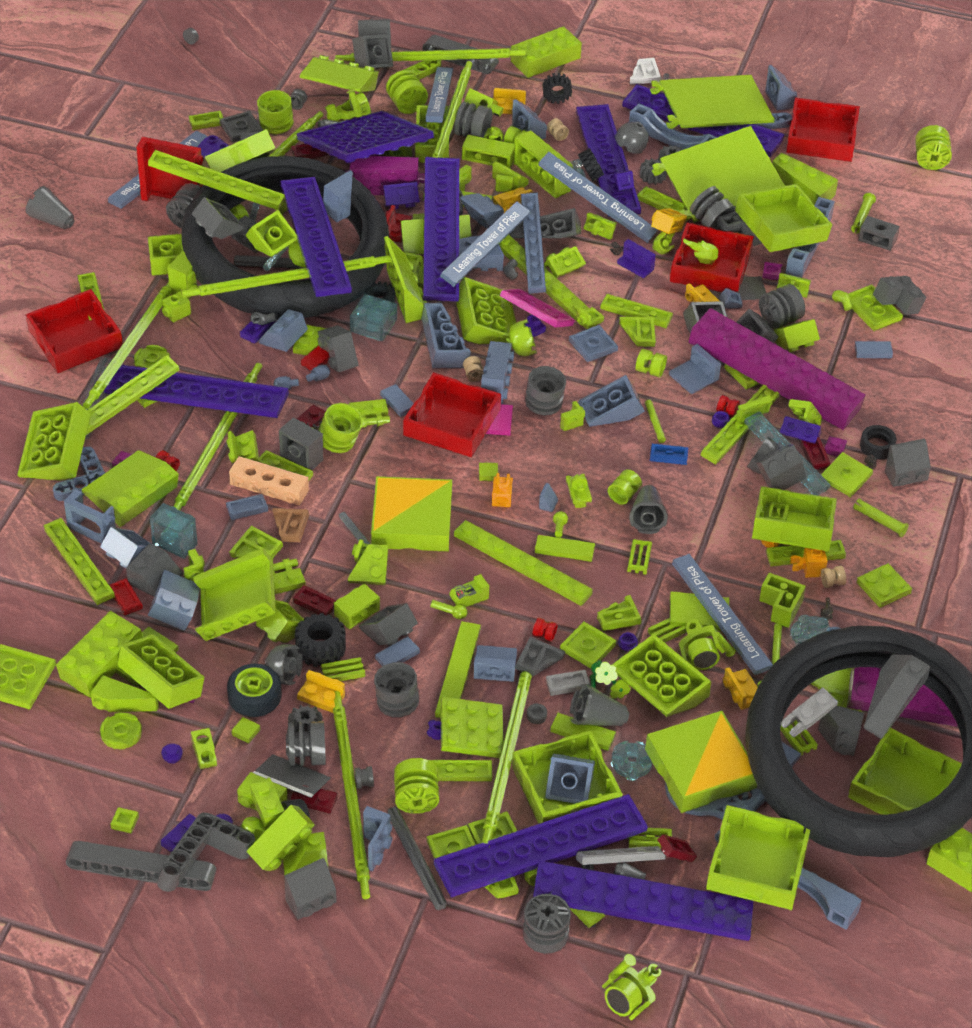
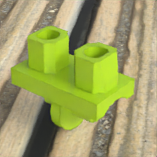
M589 212L587 213L583 229L590 231L592 235H599L611 240L617 223Z
M780 273L777 288L791 284L799 290L802 297L807 298L811 280Z
M585 474L566 476V483L575 508L586 507L587 502H592V497Z

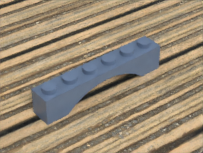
M639 103L630 111L629 122H640L651 138L671 146L682 147L683 150L717 138L711 134L693 136L681 133L675 129H668L666 123L657 116L653 109Z
M818 197L814 206L831 221L835 201ZM819 243L793 248L787 259L785 274L802 278Z
M802 868L798 888L808 893L818 903L827 920L847 930L859 912L862 899L853 893L841 889L836 884L826 881L816 873Z

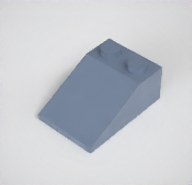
M627 375L578 401L579 405L585 410V419L589 427L628 421L645 412L636 390Z
M163 570L148 616L185 631L193 617L200 588L191 580Z

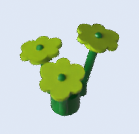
M601 660L595 662L591 666L592 674L589 676L593 688H595V681L598 683L604 682L606 685L612 682L614 685L610 688L612 691L610 696L613 699L617 697L622 699L624 695L631 691L629 684L623 679L616 681L618 674L615 671V665H610L608 662H602Z

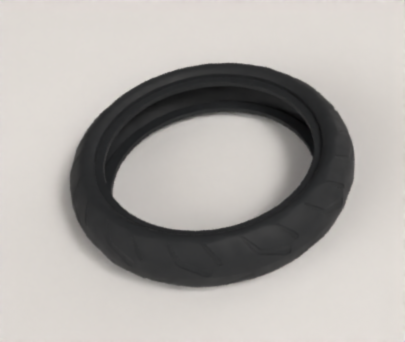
M269 156L237 164L221 173L282 194V180L315 177L323 200L324 186L346 172L314 159L292 156ZM352 176L350 215L347 218L355 227L360 238V244L348 260L374 256V258L385 256L384 237H389V229L384 211L374 195ZM203 185L187 207L181 231L183 250L188 261L193 266L192 270L195 272L196 279L202 285L256 276L229 262L217 249L212 237L205 233L206 229L198 225L195 221L196 218L192 215V212L204 197L225 205L229 210L246 201V199ZM385 263L377 264L375 267L346 271L352 287V293L316 297L311 280L305 279L212 295H215V297L228 305L250 314L254 312L264 314L275 312L279 319L290 309L302 313L304 318L315 317L338 310L359 298L377 280Z
M851 626L820 633L796 645L777 660L766 673L756 690L747 715L745 743L749 764L754 779L771 808L780 818L793 820L804 826V834L806 828L809 829V839L826 848L855 856L895 857L924 850L949 838L972 818V673L947 650L926 638L906 631L885 626ZM892 655H913L930 666L928 679L923 685L933 691L944 702L953 715L960 731L963 761L955 778L946 789L931 801L920 807L896 814L870 815L840 808L822 799L799 779L786 758L781 741L780 727L790 704L808 685L827 674L856 667L882 668Z

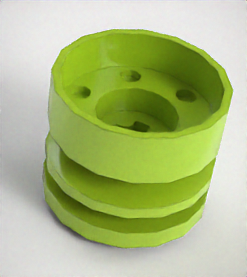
M410 70L398 71L390 77L386 84L388 96L398 110L404 114L416 113L417 105H425L427 102V90L415 73Z
M271 90L259 96L257 106L260 126L263 131L267 129L269 134H282L290 130L294 120L289 94L280 90Z
M938 125L924 127L918 131L915 137L917 161L925 169H941L948 165L951 160L950 135L944 127Z
M337 403L327 408L318 430L323 433V447L334 453H345L353 448L363 425V418L355 407L349 404Z
M411 758L397 764L394 769L396 806L400 810L412 814L425 813L436 808L439 803L438 768L435 763L423 758Z

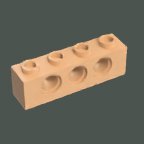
M240 456L229 471L230 485L299 506L309 491L308 477Z

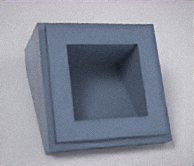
M726 288L719 295V301H723L725 309L742 308L740 293Z
M546 483L540 494L539 508L553 512L558 498L550 484Z

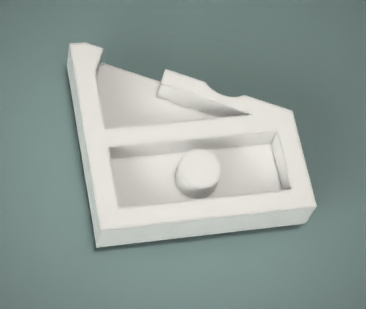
M655 58L638 60L633 75L630 77V85L651 84V81L659 82L661 80Z

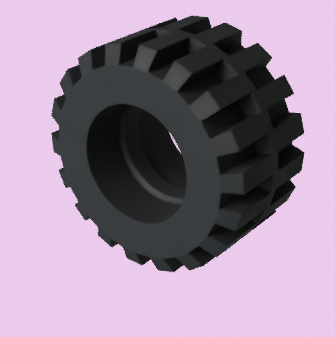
M320 613V615L312 614L311 617L307 616L304 618V621L298 623L295 629V645L300 648L297 650L299 654H302L305 664H313V667H317L318 665L321 666V664L340 661V657L344 656L346 650V631L343 623L339 622L337 617L332 618V615L328 614L326 616L324 613Z

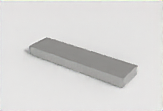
M658 846L580 851L576 854V860L582 865L665 859V854Z

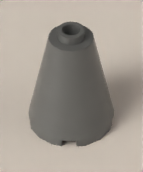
M46 186L39 187L33 193L35 195L33 200H28L25 212L29 217L62 229L73 226L75 222L74 215Z
M646 485L640 489L629 514L631 526H634L638 529V532L643 534L659 532L663 526H666L668 514L659 492L652 485Z
M581 684L579 687L583 688L580 692L576 691L574 693L570 706V713L573 714L574 718L571 719L573 724L622 726L629 719V711L625 705L590 685Z

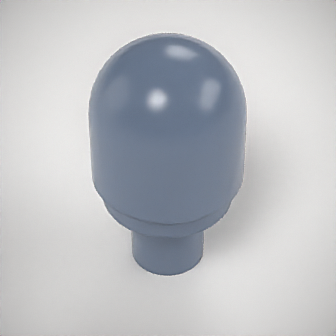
M319 365L313 368L310 374L306 375V379L308 382L324 380L329 377L330 369L326 365Z
M287 376L277 377L273 382V386L291 390L292 387L299 386V379H291Z

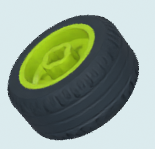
M258 663L239 667L233 671L227 682L229 704L237 713L247 717H261L271 713V711L276 709L281 700L282 692L279 676L270 667Z

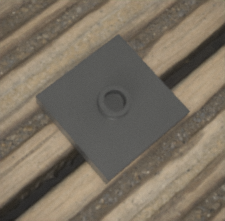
M250 111L220 119V125L232 142L240 141V133L263 131Z

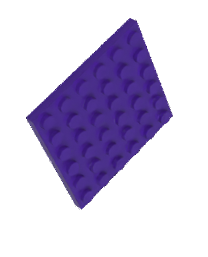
M385 111L297 133L299 141L329 155H333L337 159H342L346 163L354 162L358 158L366 159L373 154H384V151L387 150L395 151L402 146H413V143L416 142L424 143L428 139L434 138L433 131Z

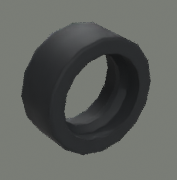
M869 426L863 431L861 436V451L870 458H888L890 445L896 444V434L886 426ZM879 438L886 441L888 445L877 446L868 440Z

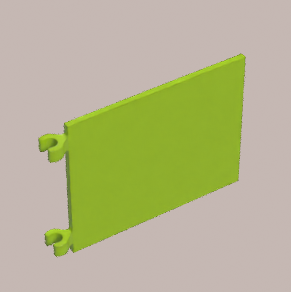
M752 75L651 81L652 86L655 87L650 88L651 94H658L660 91H663L673 110L674 115L667 116L668 120L672 121L666 123L668 129H673L677 125H680L682 129L774 123L775 121Z
M751 126L660 158L661 163L652 165L654 176H658L664 171L667 172L687 211L682 210L679 212L687 215L686 221L691 218L694 223L701 220H698L690 212V207L703 191L712 186H716L719 192L724 195L723 199L727 198L735 207L739 194L771 190L776 187L785 186Z

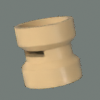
M558 118L552 119L547 125V131L557 141L564 140L569 134V129Z
M476 356L466 358L463 362V367L466 371L467 379L472 382L481 380L484 373L480 359Z
M843 566L821 570V580L825 588L832 587L835 584L838 586L846 584V574Z

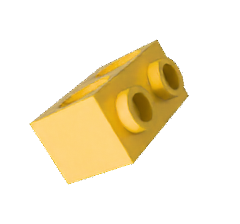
M671 208L656 210L651 219L653 221L651 227L668 234L682 232L687 215Z

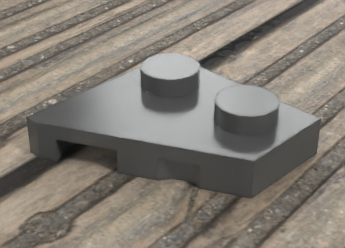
M530 637L516 663L515 669L521 672L527 671L531 676H535L562 660L565 651Z

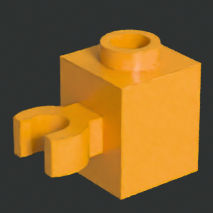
M497 473L496 477H494L492 506L511 507L513 478H510V474H507V477H500V473Z
M811 548L804 549L803 557L794 555L790 559V563H797L793 564L792 571L797 572L803 569L805 578L821 577V570L827 567L828 562L825 551Z

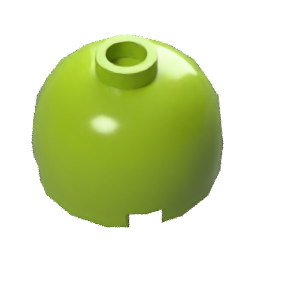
M527 319L515 323L509 330V338H506L507 343H512L513 350L519 356L537 354V350L532 349V346H536L531 328L525 325L528 323Z

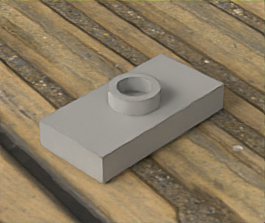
M586 670L546 676L550 696L580 691L583 688L579 687L581 684L590 685Z

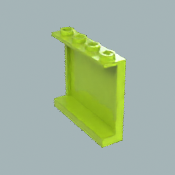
M264 548L194 576V583L201 589L202 626L195 628V631L205 641L276 613L273 559Z

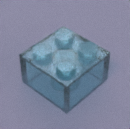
M364 294L350 315V331L383 342L397 320V303Z
M163 503L150 516L152 544L183 559L186 558L189 550L197 546L196 519L192 515Z

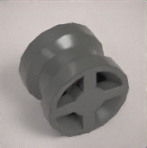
M301 89L293 90L290 96L292 108L295 110H300L307 100V94Z
M367 766L366 769L355 768L357 789L363 786L374 787L372 766Z

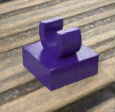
M631 170L614 173L616 190L634 188L633 172Z
M534 315L527 317L528 323L525 325L531 328L533 337L546 332V326L540 319Z

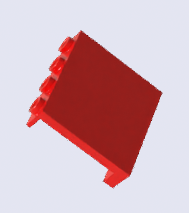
M142 136L136 146L142 201L148 202L151 195L172 199L183 185L189 183L200 187L203 186V184L148 166V160L155 150L202 166L204 157L201 155V148Z

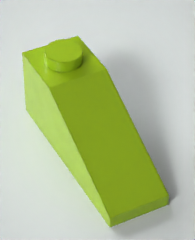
M104 675L91 692L92 706L99 710L108 712L157 711L159 709L158 699L151 693Z

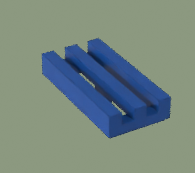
M652 443L650 461L687 465L689 447Z

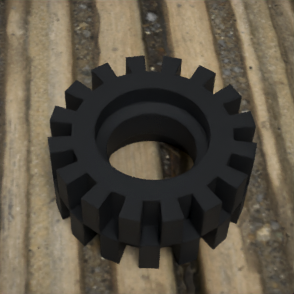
M552 73V77L548 75L547 79H544L542 84L543 95L545 99L547 98L548 102L551 100L552 104L557 101V104H560V101L564 103L565 99L569 100V96L571 97L572 84L568 76ZM555 86L563 87V89L559 91H554L551 88Z
M590 148L578 154L592 181L604 175Z
M378 281V284L374 282L364 291V305H366L367 309L370 308L371 312L375 310V313H378V311L384 313V310L388 312L396 304L395 288L391 284L387 286V282L381 284V281Z

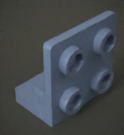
M696 344L692 346L690 360L670 370L669 375L690 394H694L719 380L721 364Z
M478 645L474 660V679L514 682L517 649Z
M366 806L363 812L364 838L370 841L368 845V868L370 871H373L376 865L381 864L385 849H389L391 846L393 825L390 824V814Z

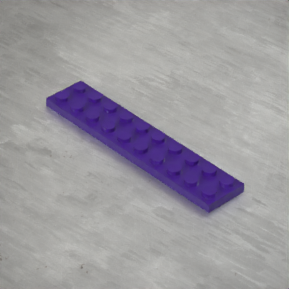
M636 84L623 100L622 106L632 110L639 103L653 109L661 120L669 123L672 122L668 120L667 116L674 115L665 94L662 92L651 94L650 88ZM756 124L686 128L703 135L711 134L718 138L751 126L768 157H772L784 140L785 135Z
M609 105L576 107V114L586 147L591 149L604 173L603 176L596 179L598 187L634 213L641 214V206L635 187L620 191L616 190L614 173L628 171L629 168L623 149L615 140L617 131Z
M425 157L423 300L459 302V283L453 287L440 277L441 273L459 257V159Z
M315 177L282 180L281 189L285 195L286 205L295 233L297 234L298 243L315 296L352 293V287Z
M121 365L103 393H113L148 368ZM176 372L140 399L278 418L289 395V389Z
M627 794L489 840L488 844L483 842L435 858L434 866L452 898L534 870L538 867L539 860L555 863L575 856L580 851H590L646 832L648 826L630 795Z
M539 860L533 897L540 894H553L565 900L572 909L603 913L604 915L745 941L750 940L754 902L752 900Z

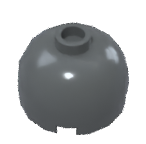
M627 122L618 129L615 140L620 147L623 145L627 147L626 151L640 154L647 146L649 135L640 122Z
M767 437L747 467L761 474L756 462L781 449L780 446L773 439Z
M278 645L270 651L265 659V666L270 667L277 673L283 685L295 684L297 681H293L296 675L300 677L302 671L303 657L302 654L298 653L297 649L300 648L296 645Z

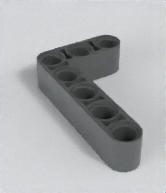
M200 813L163 863L157 881L158 887L166 892L174 891L207 844L238 859H248L250 855L246 851L255 842L254 834L213 814Z

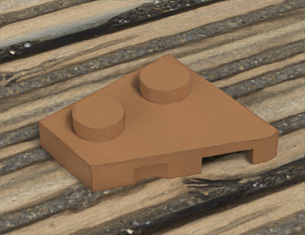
M273 508L272 511L281 541L300 543L309 518L308 509Z

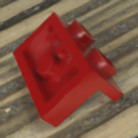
M392 205L385 214L389 238L392 241L402 243L400 221L412 220V216L396 213V206Z

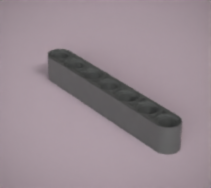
M74 841L71 844L65 863L74 870L157 883L162 865L169 855ZM196 860L177 887L209 891L217 871L216 866L209 862Z

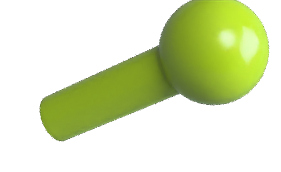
M559 511L553 516V522L556 524L555 536L557 538L562 537L563 526L568 522L567 514Z
M435 600L431 602V608L450 613L456 619H463L467 616V608L464 605L451 606Z

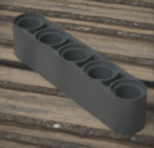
M431 35L422 47L423 51L477 49L437 35ZM498 58L445 60L465 67L467 61H471V69L484 74H490L499 63Z

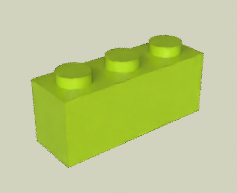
M467 135L462 146V160L493 166V162L497 161L511 168L514 161L515 144Z
M290 805L246 852L262 870H276L282 864L281 860L286 855L295 851L297 848L296 844L311 834V829L315 824L299 806Z

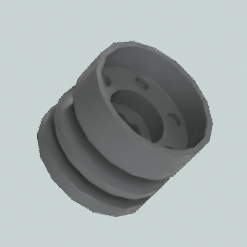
M462 102L455 120V134L458 136L463 135V137L471 134L472 136L484 138L485 132L491 127L492 109L480 105L476 110L475 104Z
M192 183L183 185L166 206V213L169 219L179 228H182L187 207L201 188L198 185Z
M712 186L703 191L694 200L690 207V212L698 220H702L701 223L704 226L716 229L717 217L735 212L736 207L727 198L723 199L724 195L719 192L716 186Z
M787 284L761 295L759 298V309L762 318L771 328L777 329L803 318L805 315V302L799 290L794 285Z
M540 366L533 369L529 373L527 382L526 406L532 412L540 415H552L558 412L563 403L566 387L565 375L560 370L550 366Z
M392 662L378 669L374 677L377 705L380 711L391 717H404L415 711L420 699L415 670L410 665L402 662Z
M324 721L310 722L309 731H304L303 723L299 722V732H294V723H288L286 755L290 767L295 766V757H300V766H304L306 756H310L312 766L326 765Z
M540 894L533 897L526 904L523 938L528 947L536 952L546 954L559 951L566 945L569 938L571 919L570 907L566 901L557 895Z

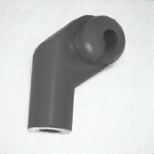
M511 259L503 269L504 274L511 280L518 276V273L515 271L518 263L515 259Z
M254 312L251 315V322L259 325L278 320L275 312L270 314Z

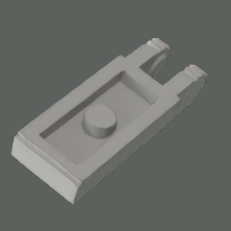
M821 688L792 711V713L787 715L782 720L781 726L785 728L796 720L798 724L790 731V735L795 737L835 708L838 701L824 688Z

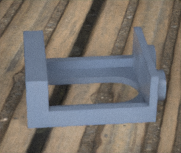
M77 489L64 500L68 528L101 544L110 527L116 528L114 507L110 506L104 514L83 504L82 492ZM85 518L92 520L99 526L101 533H96L80 525V523Z

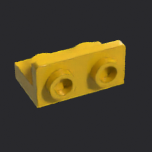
M494 88L493 99L498 102V106L504 108L502 114H512L514 99L526 104V91Z
M523 187L493 196V202L495 205H500L504 209L503 213H505L516 202L522 205L521 194L533 193L531 189L525 190Z
M690 283L686 285L685 297L689 302L719 301L703 284L695 288Z
M730 667L725 668L723 677L725 688L730 690L733 701L739 705L741 710L749 708L758 687L747 669L732 672Z
M308 670L306 682L298 692L297 700L333 713V708L335 707L334 692L339 691L343 700L345 697V684L337 679L324 676L319 672Z

